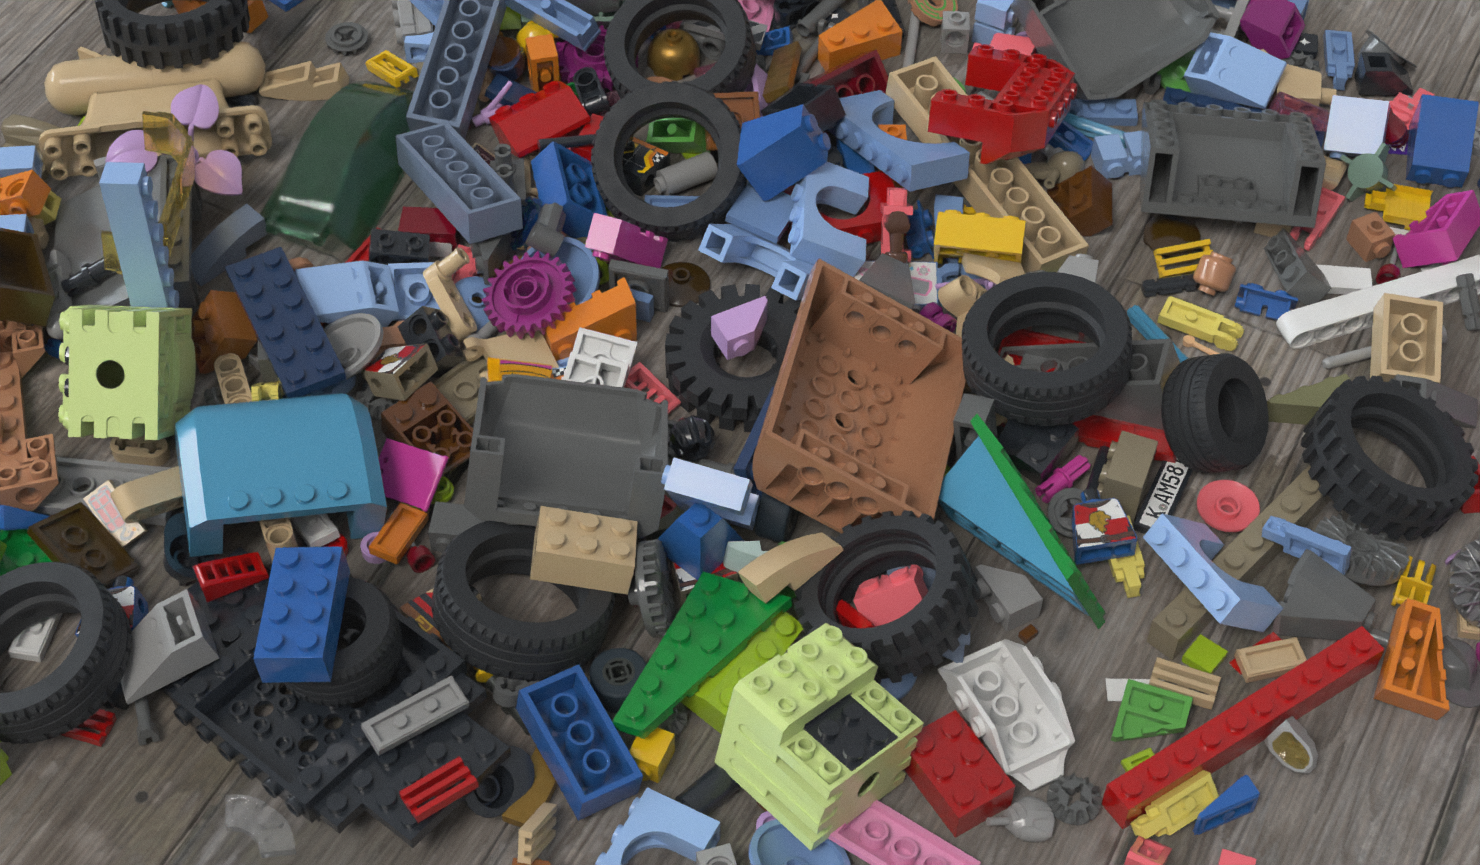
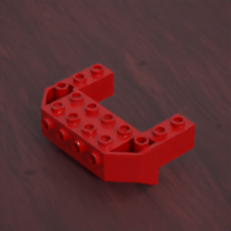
M987 44L975 46L968 54L965 85L1000 91V93L994 100H988L979 94L966 96L958 94L957 91L952 89L938 91L931 99L928 132L983 142L980 164H991L1000 159H1015L1043 149L1069 112L1071 100H1075L1078 84L1074 83L1075 73L1056 60L1047 59V56L1043 54L1025 55L1020 54V51L1015 49L1002 51L994 49L993 46Z

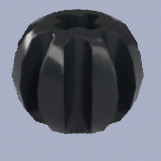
M694 415L680 418L678 423L673 425L669 433L670 447L677 457L683 458V460L688 462L704 459L712 451L715 444L714 430L708 421Z

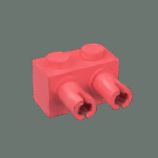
M911 565L910 569L907 566L892 572L889 576L881 575V578L878 576L864 581L859 585L853 600L858 612L870 620L875 627L902 617L912 610L928 592L923 580V570L918 565Z

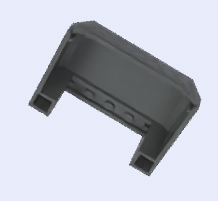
M1016 0L1010 4L1011 9L1039 54L1047 56V59L1056 60L1075 73L1074 83L1078 84L1076 98L1083 100L1110 99L1122 95L1205 42L1214 23L1220 17L1211 0Z
M506 374L502 376V380L487 382L485 377H481L464 507L479 520L504 522L508 525L536 526L540 507L545 506L637 521L638 539L659 529L665 494V484H662L661 480L664 469L668 465V401L663 400L659 404L646 399L647 393L631 388L520 374Z

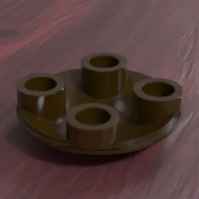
M1169 214L1151 219L1145 226L1143 242L1152 250L1201 240L1200 232L1194 223L1184 217ZM1196 249L1166 254L1164 258L1191 254Z

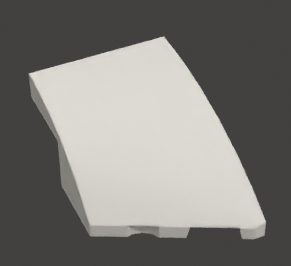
M579 327L573 351L570 352L565 373L561 380L624 388L638 342Z

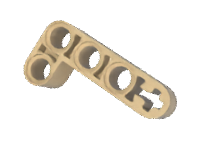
M961 275L938 290V298L942 306L957 317L956 335L961 338L963 322L969 309L977 299L988 291L967 275ZM966 380L963 393L968 394L971 390Z
M179 466L126 482L111 492L110 496L125 523H134L183 507Z

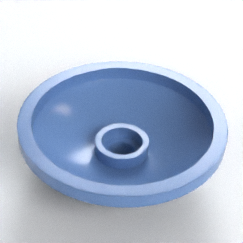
M564 237L553 259L559 257L562 264L565 263L575 279L573 283L577 291L572 294L576 299V305H579L593 298L591 293L598 290L600 282L599 264L596 257L592 256V251L586 248L585 244L574 238ZM531 247L527 253L530 257H533L538 250ZM539 251V253L541 254V256H542V258H543V257L545 256V254H543V253H541V252Z
M777 819L760 826L749 844V860L751 865H851L843 847L827 839L810 851Z

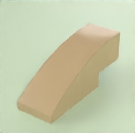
M308 61L265 72L259 93L265 97L294 101L340 98L347 96L350 77L340 62L315 68L313 63Z
M822 532L806 535L767 551L739 570L738 573L748 590L764 603H767L786 586L796 591L839 555L843 548Z

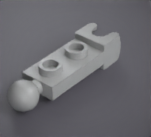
M52 250L50 252V260L46 266L55 293V299L46 323V330L52 338L63 339V330L60 329L59 318L61 312H65L72 306V297L68 296L71 290L67 293L64 292L61 281L72 275L70 261L61 252Z

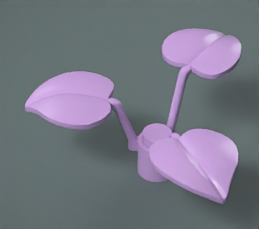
M201 84L181 91L172 100L171 114L177 123L189 125L188 145L180 147L176 154L190 152L194 166L192 176L200 188L219 195H242V168L240 161L233 153L225 150H215L210 152L205 159L199 157L198 151L194 148V126L200 129H208L215 124L218 118L219 105L216 95L208 86ZM131 130L120 135L112 143L106 156V162L144 163L146 173H149L158 162L156 151L162 155L170 153L159 145H153L150 133L142 130Z

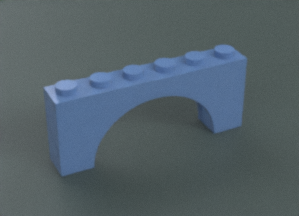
M878 90L839 98L846 115L837 121L835 127L827 131L909 192L968 178L970 152L957 143L932 144L912 142L889 135L878 128V125L893 124L894 100L882 91Z

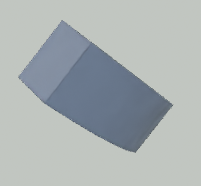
M246 203L221 222L191 255V267L195 282L203 286L224 272L225 266L239 262L247 257L245 248L268 234L264 217Z

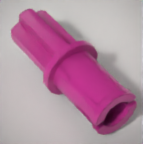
M1078 455L1064 467L1056 468L1050 478L1035 488L1037 496L1040 498L1045 494L1042 501L1049 503L1056 493L1073 487V482L1090 469L1091 465L1085 456Z

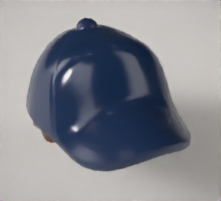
M499 30L488 69L494 77L497 74H501L514 81L525 71L526 59L524 50L515 39L504 37L501 30Z

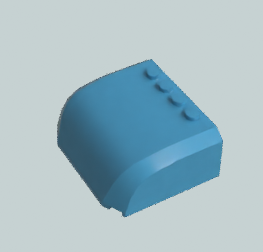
M336 393L197 406L174 425L190 557L223 553L224 524L346 511L351 539L364 538L369 533L379 532L384 526L387 505L370 413L365 405L347 394Z

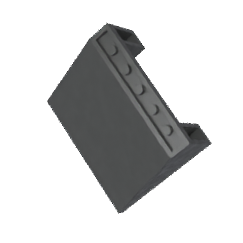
M1158 99L1151 100V102H1143L1140 176L1141 212L1315 228L1326 160L1311 119L1306 114L1291 112L1290 115H1285L1270 109L1262 110V112H1251L1250 109L1245 107H1235L1234 110H1229L1214 104L1206 105V107H1196L1193 103L1180 102L1178 105H1173Z
M190 152L158 156L156 166L147 173V176L152 178V198L157 200L158 203L157 219L158 223H162L164 229L163 245L169 249L168 266L174 271L173 287L174 290L179 292L178 308H192L193 318L199 309L201 301L191 267L192 221H202V197L199 186L195 183L192 176L194 166ZM100 185L59 205L56 216L54 250L61 252L70 261L72 275L79 272L86 263L92 264L109 252H113L115 254L114 257H118ZM121 268L101 279V283L97 286L91 285L72 297V306H131Z

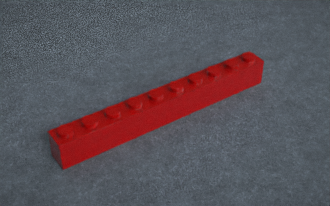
M1363 626L1359 627L1108 783L1101 803L1118 825L1125 829L1139 816L1147 814L1145 808L1151 805V802L1202 770L1212 774L1264 741L1286 719L1291 716L1296 720L1375 671L1385 649Z

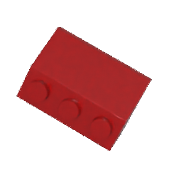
M561 81L549 82L543 86V90L535 94H526L519 99L520 102L512 106L500 107L495 111L496 114L488 117L499 143L509 145L511 153L518 158L538 149L537 139L561 137L591 121L589 114L570 86Z

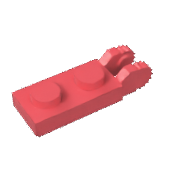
M1322 187L1315 228L1294 226L1290 232L1293 239L1297 241L1302 230L1310 233L1304 242V249L1310 251L1318 237L1321 238L1344 204L1345 196Z

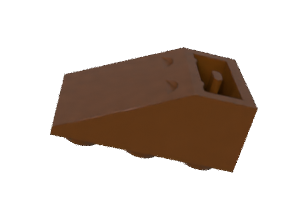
M431 381L413 392L406 400H400L381 412V429L388 439L449 457L442 476L470 458L473 428Z

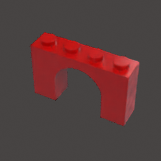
M883 171L862 174L869 177L868 198L864 202L866 210L862 214L850 219L831 218L819 211L820 215L836 229L866 239V244L881 241L883 214L880 212V203H887V187H895L892 178ZM795 185L788 187L782 192L791 195ZM792 222L787 227L788 235L792 229Z

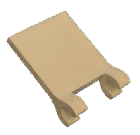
M536 331L532 339L528 333H525L522 339H519L515 333L511 338L506 334L488 339L469 337L463 340L466 350H463V355L466 361L469 362L477 360L484 355L486 361L488 357L548 364L553 365V368L559 367L540 331ZM488 371L480 373V379L485 377L488 382Z

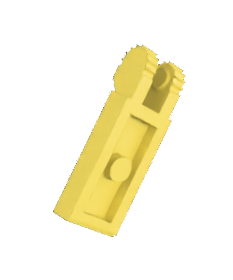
M1172 296L1168 297L1157 320V323L1214 343L1217 348L1225 349V351L1235 350L1238 345L1236 338H1241L1244 333L1241 324L1226 319L1223 315Z
M279 381L259 382L251 386L252 401L282 399L285 395Z

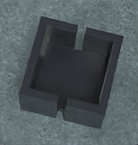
M811 83L796 84L761 110L762 116H766L803 104L808 112L815 116L822 132L835 127L837 121L846 115L834 85L818 84L815 86V84Z

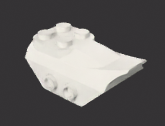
M1004 639L965 656L963 663L952 662L937 669L947 684L948 693L965 719L970 723L973 732L977 737H982L1006 774L1020 781L1030 791L1057 780L1060 775H1064L1065 757L1068 749L1075 743V739L1062 701L1061 691L1055 682H1050L1044 673L1041 661L1038 657H1033L1026 646Z

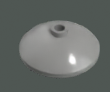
M366 313L342 317L323 329L345 371L346 380L355 376L370 364L377 355L383 340L382 325L376 317Z

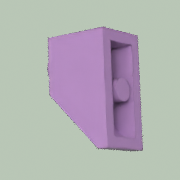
M765 296L711 316V336L727 360L737 356H744L755 349L767 321L768 300Z

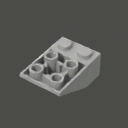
M187 589L156 604L132 630L130 657L120 681L126 703L130 704L219 659L204 610Z

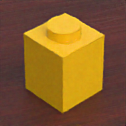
M657 727L645 739L636 736L629 752L643 775L642 781L660 782L675 752L674 733Z

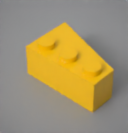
M958 210L938 212L934 239V262L942 264L943 258H959L958 262L962 264L963 254L969 253L1021 263L1026 221L1020 220L1016 216L995 218L987 213L966 215Z

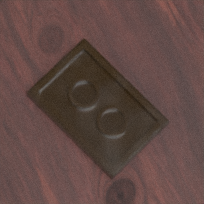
M82 502L47 517L28 528L27 534L52 562L70 563L80 566L92 573L106 589L113 587L116 577L127 576L131 578L137 575L141 568Z

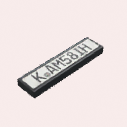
M1176 459V463L1162 461L1133 524L1135 531L1146 534L1162 513L1174 515L1193 470L1186 467L1178 459Z

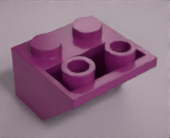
M1250 0L1240 19L1241 29L1246 33L1251 46L1259 50L1264 49L1268 54L1278 59L1290 57L1305 27V23L1296 5L1288 0Z

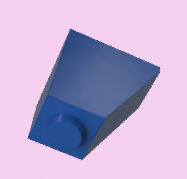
M698 503L692 505L658 538L659 541H662L667 557L697 581L703 571L712 573L723 563L728 541H744L721 516L706 505Z

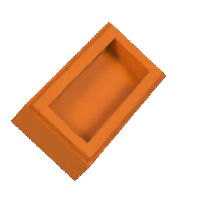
M400 503L369 545V554L398 564L428 522V513Z

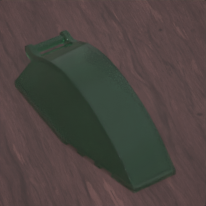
M358 81L336 92L310 122L288 166L260 212V215L265 219L266 232L272 235L281 233L313 242V245L320 247L324 245L329 234H333L350 249L356 251L371 235V229L375 228L403 177L404 170L398 165L396 135L410 132L406 115L414 91L372 81Z

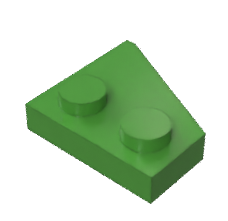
M1128 679L1111 741L1119 742L1184 732L1193 697Z

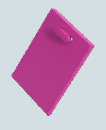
M387 438L379 456L385 497L427 512L449 457Z

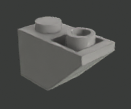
M982 564L975 567L974 573L978 580L976 584L980 590V599L985 601L994 621L1000 622L1006 632L1039 617L1043 598L1025 575Z

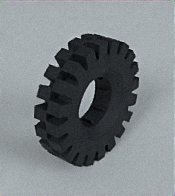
M735 284L722 286L721 299H718L715 293L709 290L699 295V305L691 300L681 308V317L675 315L670 323L669 333H666L665 341L666 378H668V386L675 396H679L681 406L688 413L696 409L697 416L707 420L709 424H711L716 416H719V429L734 431L737 420H743L744 432H751L772 386L775 387L800 307V300L796 301L789 298L783 303L784 294L771 287L766 293L765 297L768 300L767 321L757 345L768 350L777 362L772 364V368L769 371L754 377H739L729 374L720 367V363L715 361L717 357H720L722 351L711 336V316L761 298L760 285L745 284L744 296L738 295Z

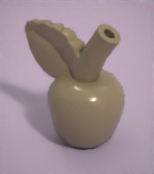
M1060 151L1051 156L1048 163L1032 162L1024 164V166L1034 178L1045 179L1044 185L1050 189L1055 184H1059L1075 173L1084 170L1085 161L1077 152Z

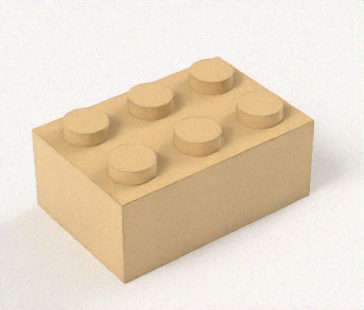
M1389 293L1382 295L1373 308L1370 378L1373 375L1382 376L1383 381L1389 382L1396 374L1426 378L1440 384L1443 302Z
M541 506L534 535L530 579L628 595L635 568L637 521Z

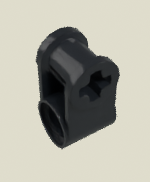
M810 0L807 3L797 2L796 4H789V2L783 1L779 3L774 1L775 17L772 20V27L780 29L789 26L792 31L796 28L798 20H802L820 2L818 0Z
M591 67L579 69L574 74L573 81L578 93V100L589 116L603 111L610 112L609 100L595 69Z

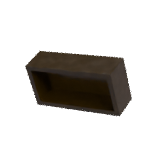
M0 228V321L20 322L26 326H46L55 299V293L37 234Z

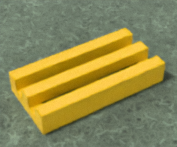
M387 50L365 62L368 71L396 88L401 86L400 81L404 83L409 82V76L413 78L419 76L416 67Z
M1210 239L1154 250L1159 277L1163 278L1195 272L1198 264L1165 270L1164 266L1200 259L1203 255H1210L1211 251H1213L1210 250ZM1197 248L1203 249V252L1162 259L1161 256Z

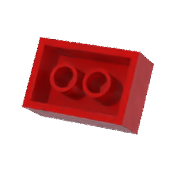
M956 710L923 727L921 732L914 736L918 741L915 749L911 751L910 756L912 758L910 764L904 770L955 838L986 821L987 817H993L1011 805L1015 785Z

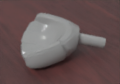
M1025 796L1015 801L1004 811L1003 817H987L986 819L987 826L1005 825L1015 837L1028 842H1044L1052 837L1055 822L1050 806L1045 801L1034 796Z

